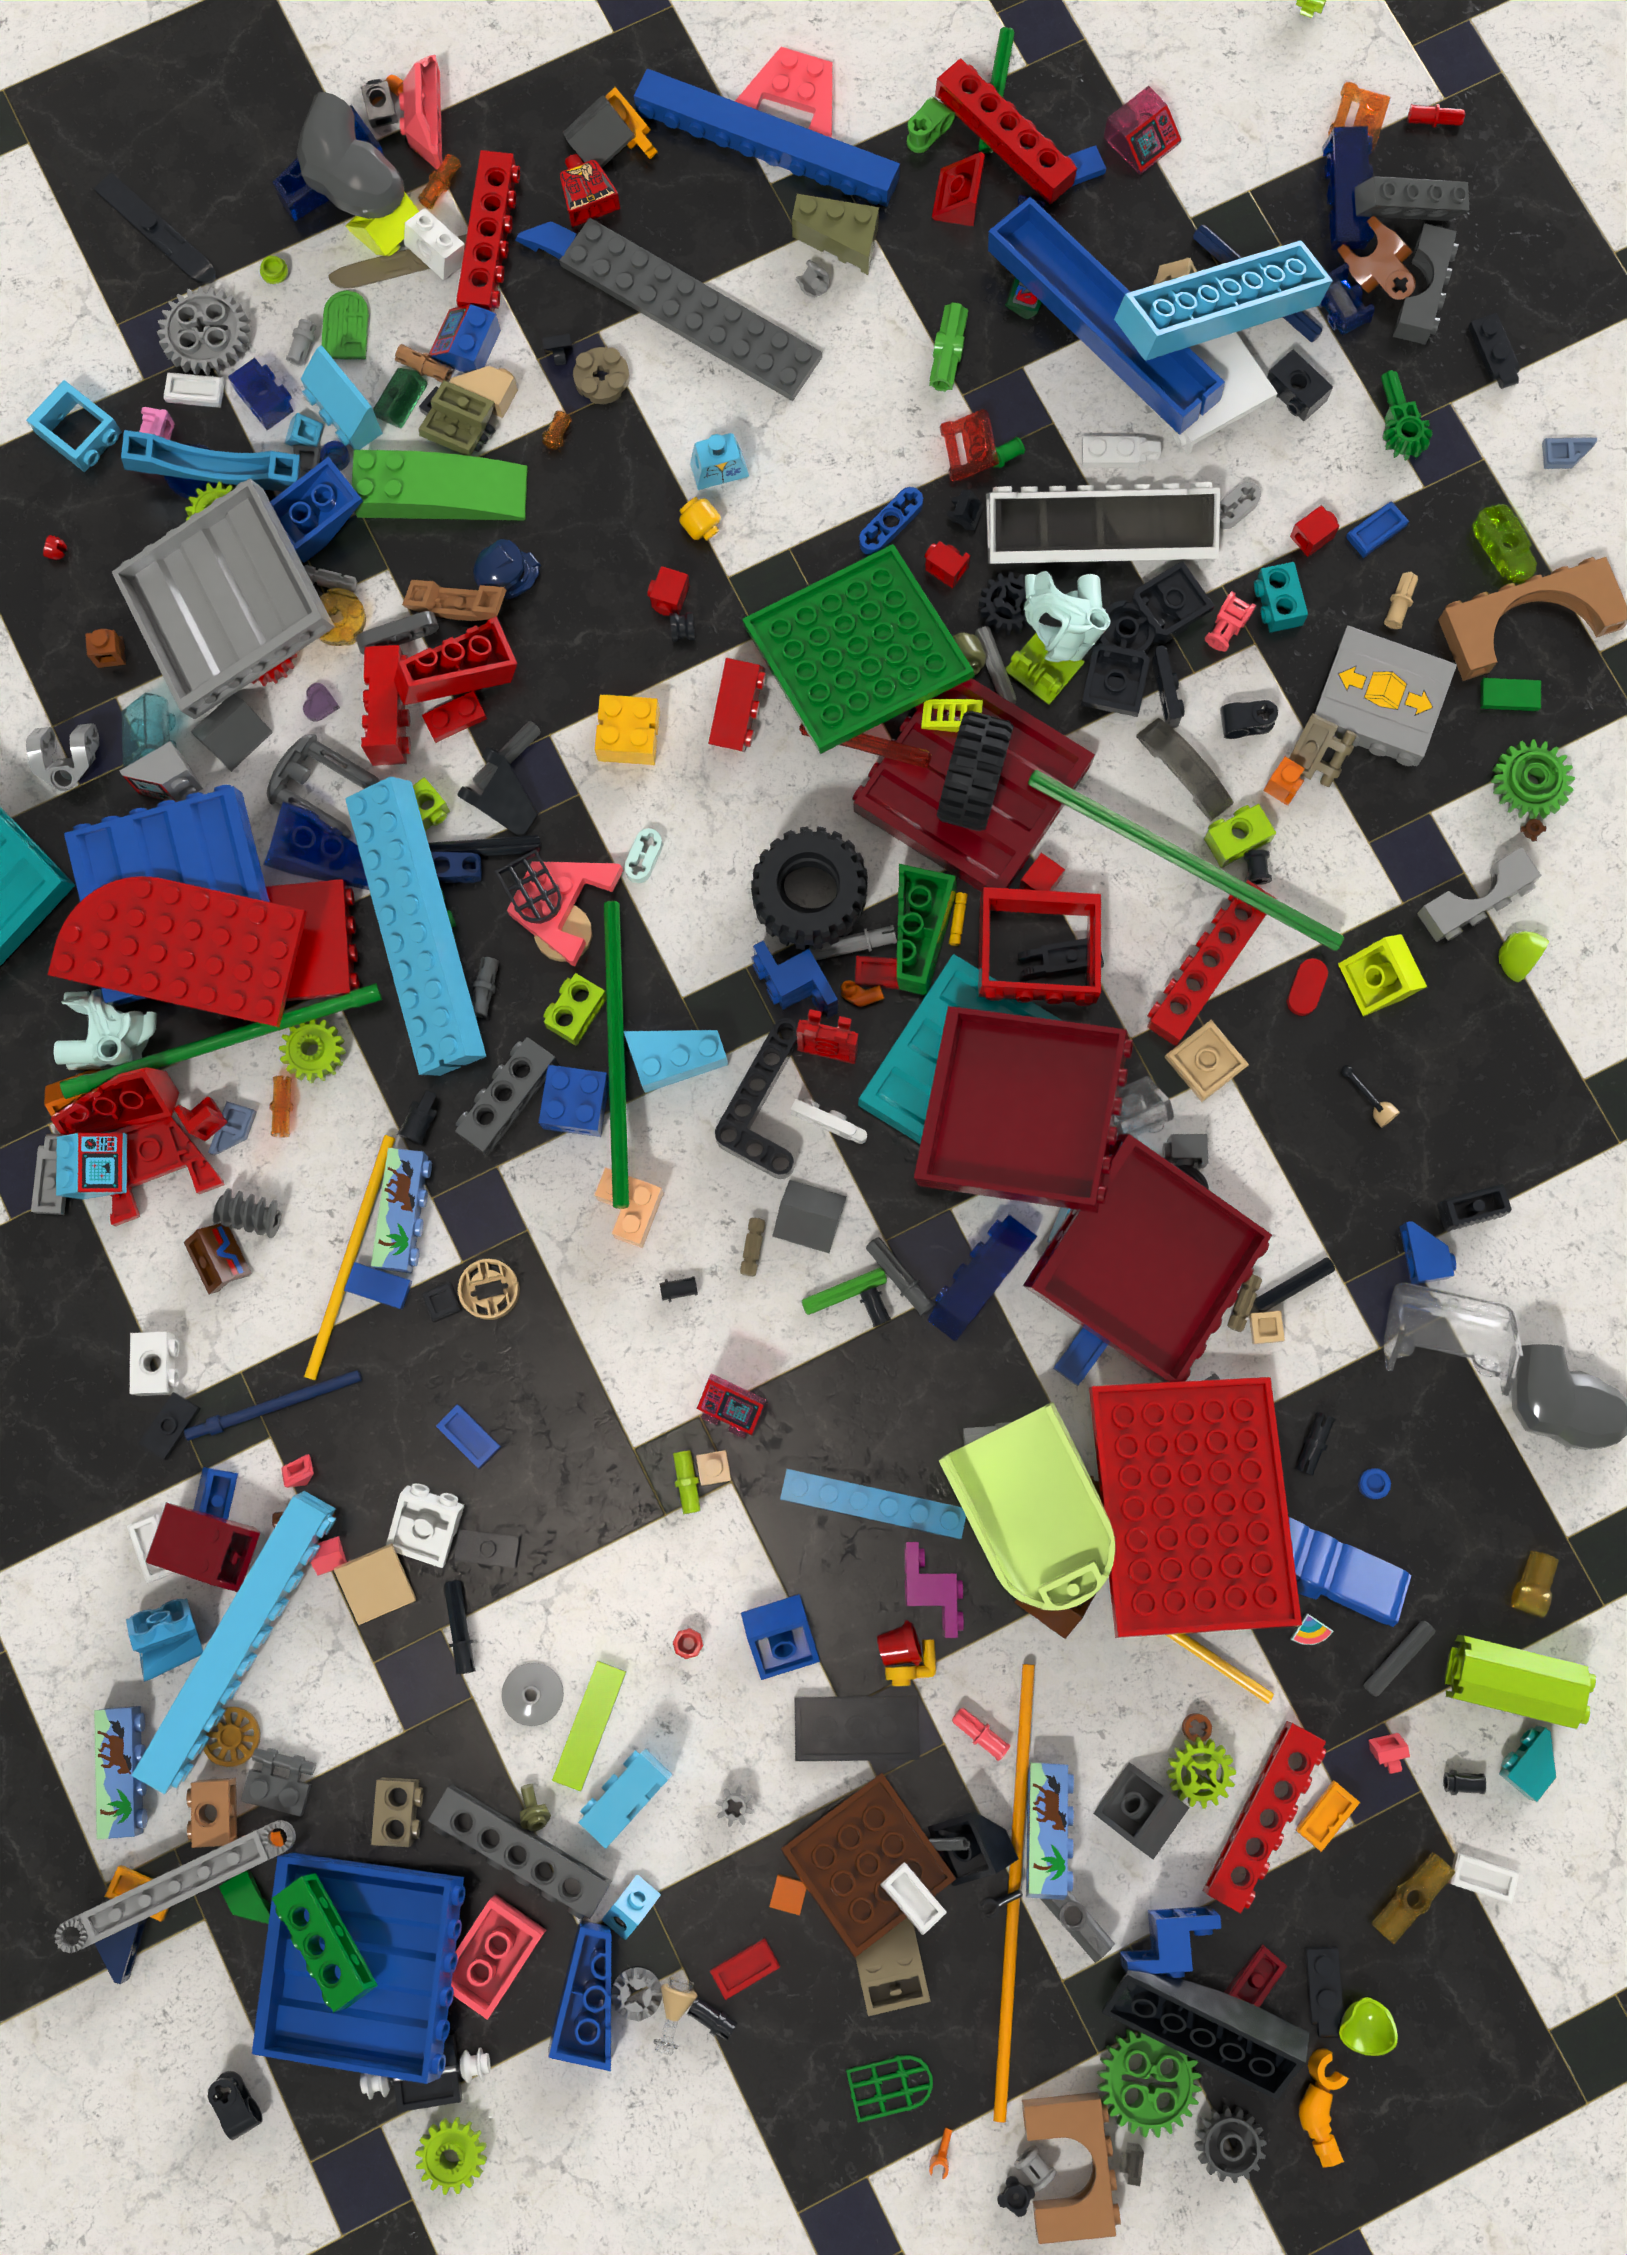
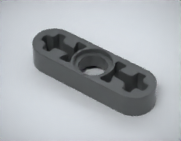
M424 611L361 632L356 636V642L360 653L364 655L365 647L401 645L435 633L439 629V625L434 612Z

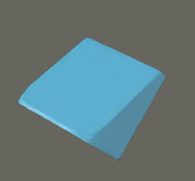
M296 413L290 421L285 444L290 446L317 447L324 424Z

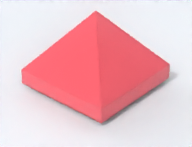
M309 1454L281 1468L286 1488L306 1486L314 1474Z

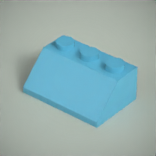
M322 345L319 346L300 378L305 388L302 393L311 406L317 404L321 409L319 415L328 426L334 425L337 429L335 434L345 447L349 444L353 450H360L383 433L372 406Z

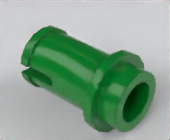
M1015 437L999 447H991L987 457L992 467L1002 468L1005 462L1024 454L1025 447L1021 439Z

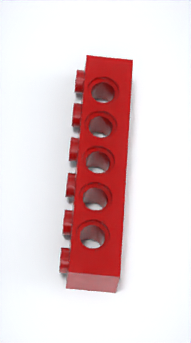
M960 58L937 78L935 96L955 112L957 117L1049 204H1052L1074 184L1077 167L1072 159L1064 156L1055 147L1052 140L1045 138L1036 130L1035 125L1019 114L1010 101H1006L1001 97L991 83L983 80L972 65L966 64Z
M480 151L456 299L458 307L472 304L494 312L495 308L499 309L500 291H498L499 283L504 281L502 261L503 258L508 256L506 236L507 233L512 231L510 210L516 206L514 185L519 183L520 166H516L514 154ZM483 259H490L488 261L482 262ZM479 284H486L485 286L477 287Z
M1247 880L1245 882L1253 886L1254 888L1266 893L1267 895L1275 898L1274 896H1272L1265 890L1261 889L1251 881ZM1232 895L1228 897V900L1232 902L1228 909L1225 911L1221 908L1211 923L1216 925L1212 932L1209 934L1205 931L1195 945L1199 948L1195 957L1188 955L1179 968L1184 972L1177 981L1172 978L1163 993L1167 995L1162 1004L1156 1002L1147 1015L1151 1019L1147 1028L1174 1046L1178 1045L1267 915ZM1235 910L1245 911L1248 919H1238L1235 915ZM1218 934H1229L1232 938V943H1223L1219 939ZM1210 956L1214 958L1216 966H1206L1203 963L1202 957ZM1189 979L1196 980L1200 984V990L1193 991L1189 989L1186 981ZM1170 1004H1181L1184 1008V1013H1173L1170 1009Z
M1286 1721L1202 1890L1203 1892L1240 1914L1244 1908L1248 1909L1251 1906L1256 1895L1253 1889L1258 1879L1263 1880L1269 1870L1270 1863L1267 1860L1272 1850L1277 1851L1284 1839V1834L1281 1832L1286 1822L1291 1823L1298 1811L1296 1802L1300 1794H1305L1311 1785L1312 1777H1310L1313 1767L1314 1765L1319 1766L1325 1757L1326 1749L1323 1748L1326 1743L1325 1740L1292 1722ZM1299 1752L1302 1757V1764L1297 1769H1291L1288 1759L1292 1753ZM1286 1781L1288 1785L1287 1794L1281 1798L1276 1797L1274 1793L1276 1783ZM1271 1809L1274 1813V1820L1270 1825L1263 1826L1260 1822V1815L1264 1810ZM1251 1838H1258L1260 1842V1848L1255 1854H1248L1246 1852V1843ZM1236 1867H1244L1246 1871L1245 1879L1240 1883H1234L1231 1879L1232 1871Z

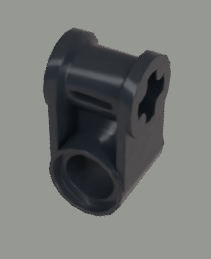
M1269 700L1246 703L1235 702L1222 706L1220 714L1224 738L1237 739L1269 733L1273 729L1278 717L1277 706ZM1263 714L1264 718L1268 720H1263V717L1259 715Z
M226 2071L210 2085L207 2095L209 2103L218 2116L224 2133L230 2140L237 2139L262 2123L263 2118L260 2108L251 2097L242 2077L238 2073ZM222 2087L224 2089L229 2087L231 2092L229 2093L227 2091L223 2093L220 2088Z

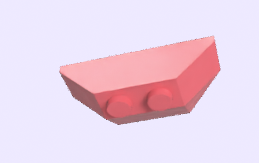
M429 55L416 62L403 81L404 93H399L400 109L404 111V118H400L401 135H406L409 147L436 170H442L440 70L436 55Z

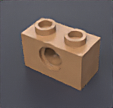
M236 1778L208 1779L192 1782L186 1796L187 1806L191 1808V1820L187 1824L188 1840H192V1848L224 1846L236 1840ZM208 1804L213 1805L217 1810V1817L214 1821L209 1820L205 1815V1809Z

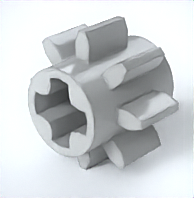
M740 1786L737 1788L736 1793L732 1794L725 1788V1801L718 1799L715 1802L718 1806H722V1811L717 1815V1818L724 1816L728 1818V1827H731L733 1821L738 1819L742 1825H745L746 1821L743 1815L745 1813L753 1814L754 1809L747 1807V1802L751 1800L752 1795H747L746 1797L741 1795ZM730 1799H733L735 1803L742 1802L739 1809L740 1814L727 1810L730 1805Z

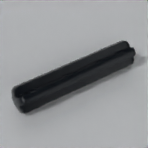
M1328 1257L1322 1259L1257 1297L1254 1301L1255 1308L1259 1313L1268 1311L1334 1272V1264Z

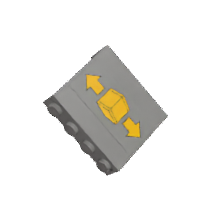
M1347 625L1339 641V648L1315 714L1339 726L1334 737L1342 739L1347 730L1352 731L1357 735L1352 744L1353 746L1369 749L1372 754L1377 756L1386 755L1397 759L1398 763L1405 766H1418L1425 756L1457 664Z

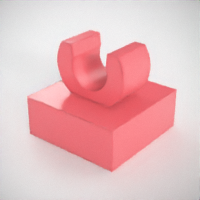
M1399 1733L1368 1740L1370 1751L1379 1764H1384V1767H1388L1390 1774L1402 1771L1400 1759L1409 1758L1410 1753L1407 1743Z

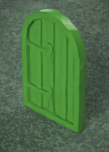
M346 290L335 293L327 300L324 307L322 346L333 359H366L368 306L363 297L353 291Z

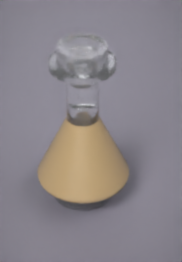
M670 1977L668 1983L661 1985L666 2019L661 2039L656 2038L653 2040V2043L656 2044L655 2050L657 2052L673 2055L674 2049H678V2045L673 2042L678 2021L698 1997L697 1993L693 1991L694 1983L689 1980Z

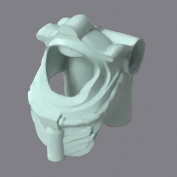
M1047 571L1037 575L1028 574L1025 576L1027 599L1024 605L1025 617L1044 643L1045 650L1048 651L1044 659L1052 662L1080 661L1110 626V618L1105 612L1106 610L1102 608L1101 583L1097 575L1086 574L1081 576L1077 580L1078 591H1071L1067 594H1063L1055 587L1052 576ZM1044 613H1048L1051 617L1060 620L1062 627L1044 625L1039 622V619Z
M101 989L93 990L91 993L89 991L65 992L64 1001H61V1003L68 1005L78 1013L89 1016L88 1036L86 1040L56 1041L54 1044V1059L58 1065L66 1064L68 1070L108 1069L140 1059L149 1038L155 1033L157 1013L147 1012L144 1015L139 1011L126 1013L118 1011L114 1006L104 1002Z

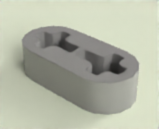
M1244 482L1220 501L1219 528L1230 529L1256 508L1261 497V491L1256 484ZM1243 494H1252L1251 500L1246 499L1245 501L1240 503ZM1230 509H1234L1231 517H1221L1222 511L1226 513Z

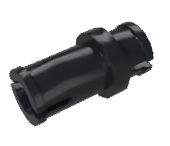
M699 1996L687 2013L688 2016H691L710 2029L709 2033L715 2037L717 2034L726 2042L738 2024L727 2017V2012L724 2010L722 2013L700 1999Z

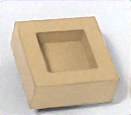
M1281 1311L1251 1313L1249 1315L1252 1345L1285 1341Z
M726 1450L696 1455L701 1486L731 1481Z

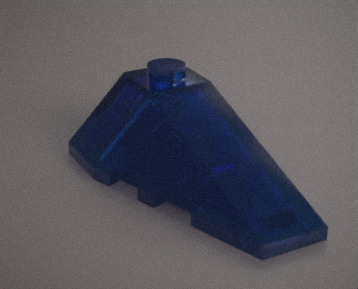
M282 802L263 865L290 874L323 881L343 879L348 886L369 890L358 845L342 835L343 832L336 827L332 828L319 819L320 816L313 811Z

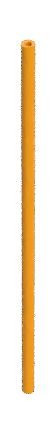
M1022 1664L1011 1836L1012 1845L1019 1859L1009 1867L1008 1894L1018 1889L1021 1890L1035 1665ZM1020 1898L1007 1904L993 2117V2121L1000 2123L1006 2122Z

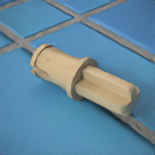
M1412 572L1402 574L1395 594H1392L1390 597L1392 603L1384 620V624L1389 628H1402L1407 609L1413 604L1411 598L1418 582V576Z

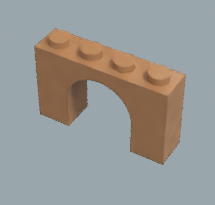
M1098 2092L1022 2100L1025 2134L1028 2141L1053 2138L1076 2140L1088 2149L1092 2156L1093 2164L1088 2183L1077 2194L1066 2198L1033 2201L1038 2243L1046 2244L1115 2237V2225H1121L1118 2203L1113 2204L1111 2191L1117 2190L1115 2171L1114 2169L1109 2170L1108 2157L1113 2156L1111 2137L1110 2135L1105 2136L1104 2123L1109 2122L1107 2105L1101 2102Z

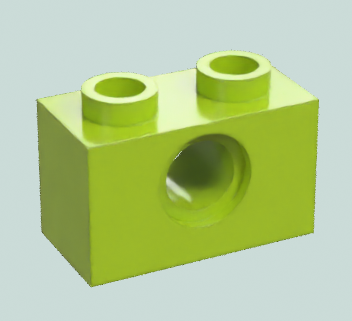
M1259 804L1251 808L1249 805L1243 806L1233 813L1234 817L1227 821L1221 818L1209 825V830L1204 840L1221 868L1242 858L1244 853L1257 850L1270 843L1276 835V831ZM1232 830H1242L1245 838L1235 837Z

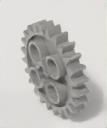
M199 287L197 294H193L190 289H187L188 297L186 298L177 294L179 302L176 304L169 301L171 311L162 310L165 319L158 320L161 327L157 331L161 339L159 344L168 360L171 359L175 367L181 366L185 373L191 368L195 375H198L200 370L203 369L206 376H209L211 368H214L219 374L221 365L230 369L229 360L239 361L236 354L237 351L245 353L246 350L242 343L250 341L246 334L250 332V328L246 323L248 318L241 304L236 303L232 295L227 297L224 290H221L216 295L213 287H210L207 293H204L202 287ZM222 341L220 344L214 345L216 342ZM195 343L193 346L187 347L189 344Z

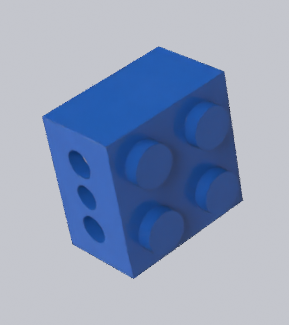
M548 1065L538 1122L542 1129L601 1137L609 1090L608 1074L605 1072Z

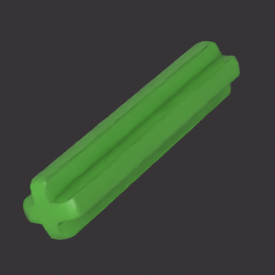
M877 1268L803 1299V1309L807 1315L813 1314L871 1288L883 1285L887 1282V1277L882 1268Z

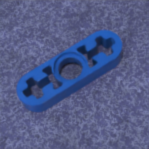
M907 487L901 490L861 531L859 546L863 553L872 555L886 548L921 512L923 495L917 488ZM914 498L915 506L913 504H909L904 509L903 515L901 510L905 506V499L912 500ZM893 515L898 518L899 524L895 527H887L883 523L884 518ZM879 527L881 533L877 537V544L870 543L868 545L867 537L873 539L878 534Z

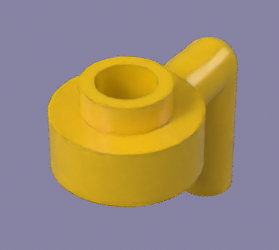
M934 1639L922 1640L923 1665L885 1667L886 1680H892V1686L911 1685L910 1679L933 1677L936 1674Z

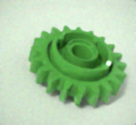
M1532 739L1528 747L1523 741H1520L1516 748L1510 746L1506 750V754H1502L1498 758L1500 764H1496L1492 770L1497 775L1491 779V783L1499 784L1493 791V794H1503L1499 804L1510 803L1508 813L1517 808L1519 810V818H1522L1528 812L1530 819H1535L1538 813L1545 819L1550 814V811L1554 814L1561 809L1560 805L1564 806L1569 801L1567 796L1574 789L1568 785L1575 780V777L1567 775V773L1571 771L1573 766H1564L1562 764L1566 760L1567 755L1557 757V746L1548 751V743L1546 741L1539 748L1535 739ZM1528 775L1534 776L1538 784L1531 783Z

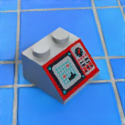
M171 741L120 770L121 775L138 794L157 799L178 802L185 800L187 795L197 793L203 789L189 764Z

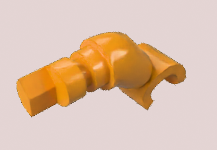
M1326 2048L1317 2049L1309 2058V2073L1316 2082L1315 2085L1310 2083L1299 2104V2118L1302 2128L1308 2131L1310 2138L1315 2139L1312 2145L1316 2155L1320 2158L1323 2168L1333 2167L1344 2162L1334 2135L1329 2134L1332 2131L1329 2123L1332 2120L1330 2108L1333 2094L1330 2093V2090L1340 2089L1349 2079L1337 2071H1334L1330 2077H1325V2067L1333 2061L1332 2052Z

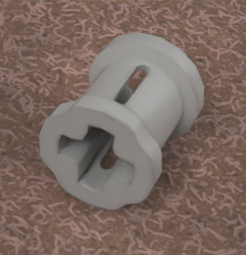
M1036 2145L1026 2149L1015 2161L1014 2166L1017 2169L1023 2170L1033 2183V2190L1038 2192L1054 2179L1057 2171L1053 2167L1049 2168L1038 2154L1039 2149Z

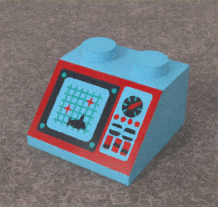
M75 1133L57 1137L56 1196L84 1200L127 1193V1134Z

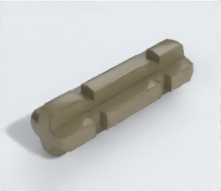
M760 1218L749 1219V1233L746 1235L743 1258L745 1259L741 1262L740 1273L744 1276L753 1277L757 1272L758 1265L756 1261H759L763 1239L761 1233H764L765 1220Z
M1252 1274L1250 1279L1242 1284L1244 1288L1240 1289L1234 1305V1315L1230 1316L1227 1324L1230 1329L1237 1332L1244 1330L1247 1323L1245 1318L1250 1315L1257 1296L1255 1292L1259 1290L1262 1283L1260 1277Z

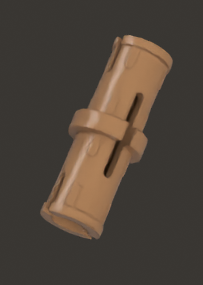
M404 344L399 345L395 353L396 362L411 367L421 376H430L441 383L443 380L450 381L452 367L432 359L428 353L422 354Z

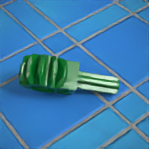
M1389 370L1381 375V381L1389 404V410L1384 419L1386 431L1382 435V440L1387 442L1385 450H1394V458L1401 454L1405 461L1409 459L1410 455L1417 459L1422 451L1428 449L1433 430L1428 429L1430 425L1429 420H1421V412H1418L1416 402L1406 403L1398 373ZM1403 433H1407L1411 435V437H1406Z

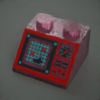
M1147 86L1107 118L1104 138L1139 175L1181 143V137L1168 105L1150 86Z
M711 1373L697 1410L702 1412L701 1419L716 1426L721 1421L730 1426L728 1429L730 1433L744 1439L746 1434L753 1437L768 1402L766 1399Z

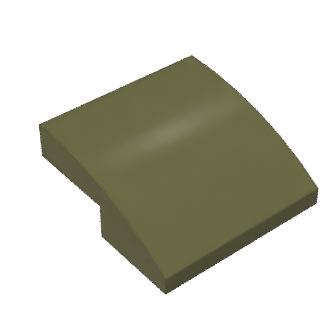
M443 380L431 400V410L419 427V436L460 454L471 456L490 419L495 405L494 401Z

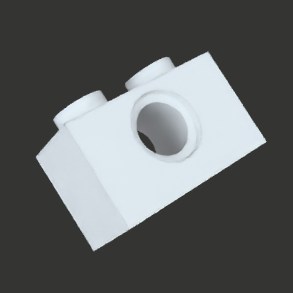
M423 208L405 222L404 245L441 279L445 280L462 267L465 244L426 208Z
M169 1332L130 1333V1394L150 1396L171 1395L174 1392V1387H177L179 1383V1373L175 1369V1357H178L179 1342L178 1339H175V1334ZM159 1356L161 1366L153 1372L150 1368V1362L154 1357Z

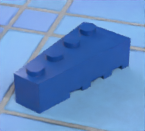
M579 1920L548 2047V2058L611 2072L610 1926Z

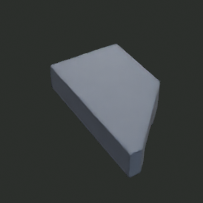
M1545 438L1542 442L1544 469H1572L1595 446L1597 438Z

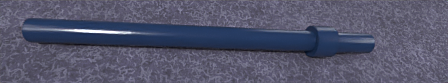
M355 1370L222 1417L216 1415L207 1418L205 1423L185 1429L184 1434L187 1441L207 1434L213 1436L224 1432V1428L360 1382L362 1377L359 1370Z

